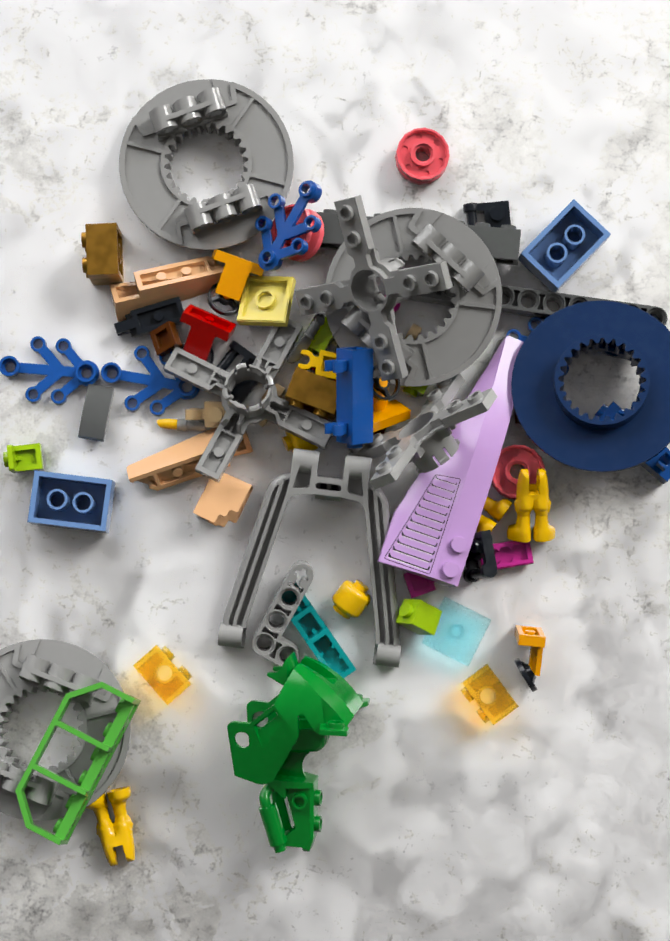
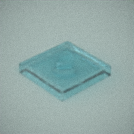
M444 597L439 607L442 614L435 635H425L422 644L469 666L491 619Z

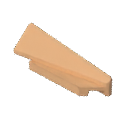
M205 256L133 272L135 282L110 284L118 322L125 321V315L138 308L175 297H180V300L184 301L208 293L210 288L219 282L224 266L217 264L216 260L211 257Z
M217 427L127 466L129 481L132 483L140 481L148 484L150 489L159 491L203 476L195 471V467ZM247 431L243 434V439L234 456L253 452Z

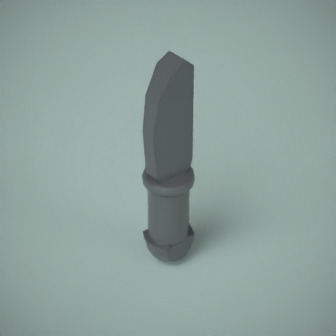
M320 313L313 317L314 319L306 332H303V336L288 356V363L293 364L303 357L301 350L309 348L318 330L325 323V316Z

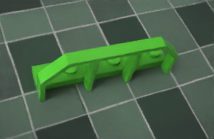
M104 682L65 694L15 790L26 828L58 845H65L69 842L141 700ZM101 689L121 697L115 709V712L118 714L114 722H109L103 732L105 737L103 743L61 721L72 699ZM57 727L96 746L90 758L93 762L89 770L85 769L78 780L79 785L38 764ZM35 770L77 792L76 795L72 794L65 806L68 811L64 818H59L53 828L55 835L35 825L32 820L24 790Z

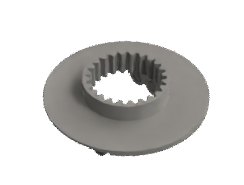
M202 79L180 83L162 91L149 100L128 125L119 155V173L122 188L135 215L150 231L160 238L175 245L196 250L228 248L257 235L260 232L255 227L257 218L260 216H266L271 220L275 218L274 209L269 207L268 199L272 194L277 193L286 200L290 191L294 170L293 151L289 134L272 106L257 93L240 84L216 79ZM203 129H206L208 134H211L213 130H217L218 136L226 133L227 140L233 138L234 145L239 146L240 154L243 156L244 172L241 174L242 182L238 181L237 189H231L228 193L216 195L211 199H203L201 202H197L195 197L189 201L188 195L186 193L181 194L180 188L175 186L170 172V161L173 160L172 151L177 152L178 150L176 143L183 144L184 136L191 139L194 131L201 135Z
M403 208L388 211L368 220L374 247L378 250L380 260L402 257L405 261H408L409 256L413 255L415 260L423 256L425 262L430 260L433 263L446 261L451 282L454 283L450 292L456 294V297L451 299V302L455 304V308L448 310L452 316L451 318H444L445 326L438 325L436 334L429 331L428 338L419 334L417 340H414L412 335H408L406 339H403L402 333H398L408 371V376L400 378V385L426 386L456 376L480 357L493 338L498 326L502 308V286L493 256L473 230L461 221L442 212L424 208ZM345 242L342 243L333 257L325 284L350 279L355 263L354 259L347 253ZM356 305L325 312L332 335L340 348L359 346L373 349L368 331L371 326L368 314L360 310ZM373 350V367H374V366L377 365V361H376V357H375L374 350ZM379 368L374 370V378L380 375ZM395 379L390 380V383L396 385Z
M49 639L23 641L0 650V812L23 819L15 790L27 769V763L18 764L19 757H11L13 750L5 747L9 743V739L3 738V735L8 732L3 727V724L9 722L5 715L6 713L13 712L11 704H19L18 697L26 698L27 691L36 694L37 690L42 692L49 690V692L58 693L59 696L64 697L66 693L99 682H104L124 692L110 669L87 650L67 642ZM101 689L72 699L70 703H75L73 710L81 712L77 716V720L83 721L78 730L103 743L105 739L103 732L109 722H114L118 714L115 712V709L121 697ZM131 722L87 807L108 790L120 773L129 750ZM77 737L81 745L73 747L75 755L67 756L68 763L59 762L58 768L50 766L48 770L79 785L78 780L85 769L89 770L93 762L90 758L96 746ZM36 770L24 790L33 821L63 818L68 811L65 808L68 799L72 794L76 795L77 793Z

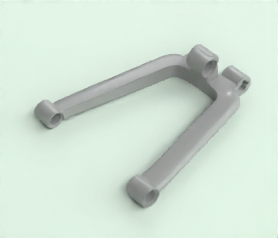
M294 448L291 473L276 477L269 484L265 492L224 613L223 623H220L218 645L244 648L247 620L287 503L294 495L315 494V499L340 502L341 498L359 502L364 508L376 631L373 664L399 668L401 644L399 624L396 623L398 606L394 567L378 562L390 525L389 504L384 492L380 488L375 489L369 483L372 458L346 455L343 479L317 476L320 451Z

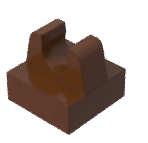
M168 321L150 332L158 356H165L173 352L175 347H183L175 322Z

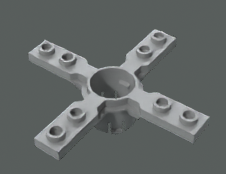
M361 195L335 201L334 204L347 253L354 259L355 268L348 280L296 290L295 295L301 316L356 305L360 310L369 315L371 326L368 331L381 380L387 381L408 376V371L395 326L396 317L393 308L396 304L408 300L411 296L452 288L446 261L404 268L405 263L399 258H384L380 260L378 250L374 247ZM375 273L383 281L386 297L382 293L378 294L379 289L376 284Z
M289 319L288 327L274 326L252 365L249 364V369H247L246 363L236 365V373L234 369L229 373L178 347L174 348L163 368L164 372L209 394L213 393L220 396L222 406L226 411L195 467L196 472L219 483L239 447L248 425L259 423L265 419L278 425V428L325 450L333 435L325 434V423L330 422L305 409L302 410L288 405V401L277 396V388L273 383L275 376L280 372L303 330L302 325ZM247 380H254L263 384V387L268 392L261 402V407L258 403L254 406H249L247 411L245 405L238 403L236 400H231L234 397L231 392L237 384Z
M459 373L450 379L436 383V388L426 396L427 400L421 407L422 411L417 417L401 429L373 435V443H365L362 448H349L350 453L348 455L374 459L386 454L387 457L375 468L376 473L370 480L375 489L395 482L407 464L412 461L417 467V473L430 472L439 467L432 458L433 455L440 465H443L450 459L443 448L447 450L451 457L457 452L460 441L454 439L451 431L456 428V424L487 412L498 397L493 389L490 388L483 392L477 390L469 395L467 399L462 401L456 399L451 402L465 382L461 374Z

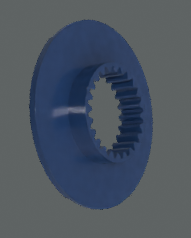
M614 301L577 303L548 316L535 327L522 344L512 372L513 406L520 425L528 438L553 459L567 466L591 472H616L635 468L657 456L670 444V331L667 327L641 309ZM588 350L602 352L611 357L627 359L631 361L630 365L632 367L637 366L636 375H640L639 393L637 394L636 402H632L631 409H624L623 417L617 413L614 420H611L609 416H605L604 420L600 421L599 417L595 415L591 420L588 413L579 415L578 407L571 409L572 401L566 400L567 393L563 391L564 374L567 371V365L572 364L573 357L579 358L580 351L585 354L588 353Z

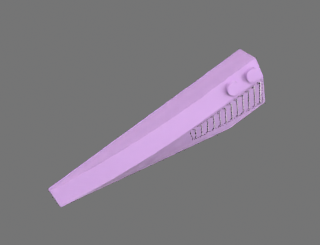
M505 336L489 361L487 368L469 394L471 395L477 390L483 392L492 388L498 397L487 412L456 424L455 429L451 430L454 439H458L460 444L457 452L452 457L443 448L450 458L447 462L440 465L433 455L432 458L439 467L430 472L419 473L414 483L411 484L402 502L393 513L378 562L448 587H458L514 408L511 389L512 372L518 352L524 343L523 341Z

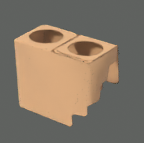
M226 473L223 474L219 483L209 479L193 513L215 526L225 527L228 521L237 523L253 490V486Z

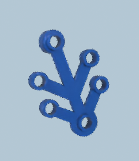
M311 180L301 183L298 190L300 197L287 219L284 208L286 204L285 198L277 193L269 197L268 205L274 209L277 237L274 242L271 234L272 220L266 216H260L255 222L256 229L261 231L263 250L259 254L258 262L263 270L269 272L278 270L283 264V259L297 254L304 255L308 251L307 241L295 237L308 232L315 233L319 231L322 225L321 220L314 215H309L303 223L298 225L296 223L307 204L315 203L320 199L322 188L319 184ZM312 221H315L314 225L310 227ZM295 238L291 242V246L283 248L287 240ZM301 243V248L298 250V245Z
M40 336L32 338L30 346L49 365L19 363L13 356H5L0 360V372L9 378L15 377L19 373L47 375L36 386L29 387L26 390L25 396L31 403L39 402L42 394L62 377H73L61 389H55L51 393L52 401L57 405H62L67 401V396L80 385L88 386L89 384H95L100 375L98 366L89 360L82 361L72 349L71 342L66 338H61L56 342V349L60 354L66 355L74 367L63 366L49 350L46 341ZM38 340L43 342V346L40 349L34 347L35 342ZM63 342L68 343V349L65 351L59 348ZM10 363L15 365V369L12 372H8L6 369ZM86 369L91 370L89 378H84L82 375ZM37 391L38 397L30 399V392ZM59 392L63 393V399L56 401L55 395Z
M138 346L134 351V356L143 363L150 375L121 370L119 365L113 362L106 363L101 369L102 378L109 384L125 381L148 385L136 395H130L125 399V407L131 412L137 411L141 403L163 388L173 391L163 399L151 402L150 411L155 416L163 415L166 408L180 398L191 400L200 392V389L193 385L191 391L185 392L183 386L187 382L175 377L176 380L165 378L150 357V351L146 346ZM140 350L147 351V355L144 358L138 357ZM159 356L161 364L165 366L166 362L163 361V356ZM110 370L117 371L115 378L108 377ZM131 399L137 400V405L134 408L128 406V402ZM155 404L162 405V410L160 412L153 411V406Z

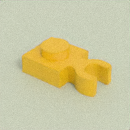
M301 350V355L309 357L310 361L308 364L298 363V368L306 371L314 368L316 369L315 374L336 381V373L325 371V360H336V353L320 350L319 357H317L309 350Z

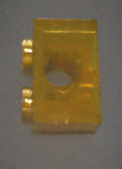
M156 645L133 666L167 705H170L193 684L189 680L193 676L183 665L178 667L173 662L175 655L167 646L161 648L159 645ZM164 665L169 666L172 670V676L167 681H163L158 675L159 669Z
M488 664L483 665L461 682L464 688L460 691L469 703L474 700L479 707L476 712L485 724L489 721L491 725H495L519 707ZM486 688L491 689L494 693L493 701L488 704L482 702L480 698L481 692Z

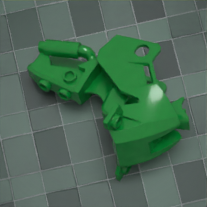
M292 652L282 666L273 667L275 672L267 673L268 677L284 685L280 693L270 702L251 700L247 704V722L231 721L227 726L234 775L256 784H265L259 794L261 805L259 812L271 847H274L275 853L285 851L286 846L301 847L303 851L307 852L311 850L317 832H321L322 816H317L318 806L322 804L323 793L322 790H318V775L303 771V760L309 752L321 750L328 742L330 736L347 737L349 734V727L347 726L360 708L366 707L370 703V698H363L362 694H357L345 679L325 664L308 656H305L298 664L295 652ZM256 712H263L260 716L253 720L254 714ZM268 717L266 725L263 727L257 726V724ZM244 732L249 736L248 746L243 747L237 744L235 740L237 733ZM288 803H289L290 810H291L292 817H293V821H294V824H295L294 826H293V823H292V819H291V815H290Z

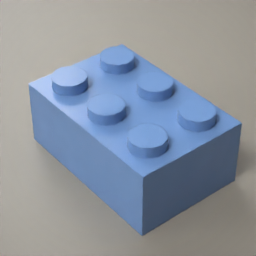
M573 199L521 252L518 261L551 292H558L608 240L611 233Z
M35 470L27 522L34 525L109 534L116 483L110 479Z

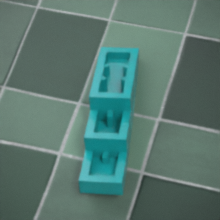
M285 591L282 594V599L288 603L293 602L297 597L293 591ZM304 595L291 621L318 661L334 670L344 679L353 673L356 668Z

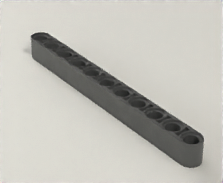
M501 285L502 294H505L509 299V302L502 304L501 313L546 319L555 313L547 308L546 302L548 301L558 303L559 310L588 301H614ZM445 290L415 295L408 299L455 306L451 302V299L454 297L447 296ZM524 297L531 298L534 306L531 308L524 307L521 299ZM614 301L636 307L650 315H655L663 325L667 323V314L660 307Z

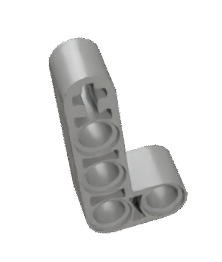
M297 561L291 566L253 636L252 646L254 651L279 666H282L285 661L280 656V652L283 649H291L295 652L297 660L299 659L297 645L282 635L313 580V568L308 562ZM304 568L308 577L303 576L300 579L299 587L302 588L300 590L294 584L297 580V573L295 571H301ZM285 591H293L297 597L293 602L288 603L282 599V594ZM276 613L281 614L284 621L280 625H274L269 620L270 616ZM266 636L270 638L272 643L266 648L260 647L257 643L258 638Z

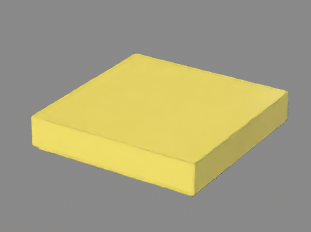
M248 276L241 295L237 323L239 325L288 327L296 284L295 278Z

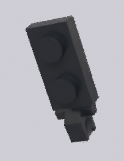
M180 297L130 311L131 313L125 315V321L114 324L117 335L121 336L131 333V337H140L150 334L151 331L168 321L175 322V325L183 324L180 321L184 311Z

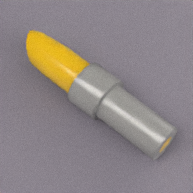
M185 418L157 420L158 426L165 429L206 431L204 421L185 420Z

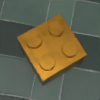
M117 223L85 224L86 232L81 233V242L87 256L82 258L83 273H86V278H89L94 286L124 283L122 233Z
M296 367L285 395L286 401L289 402L288 405L302 410L305 409L327 421L328 419L334 421L336 417V381Z

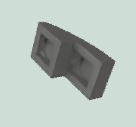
M93 384L88 385L79 427V438L104 442L114 388Z

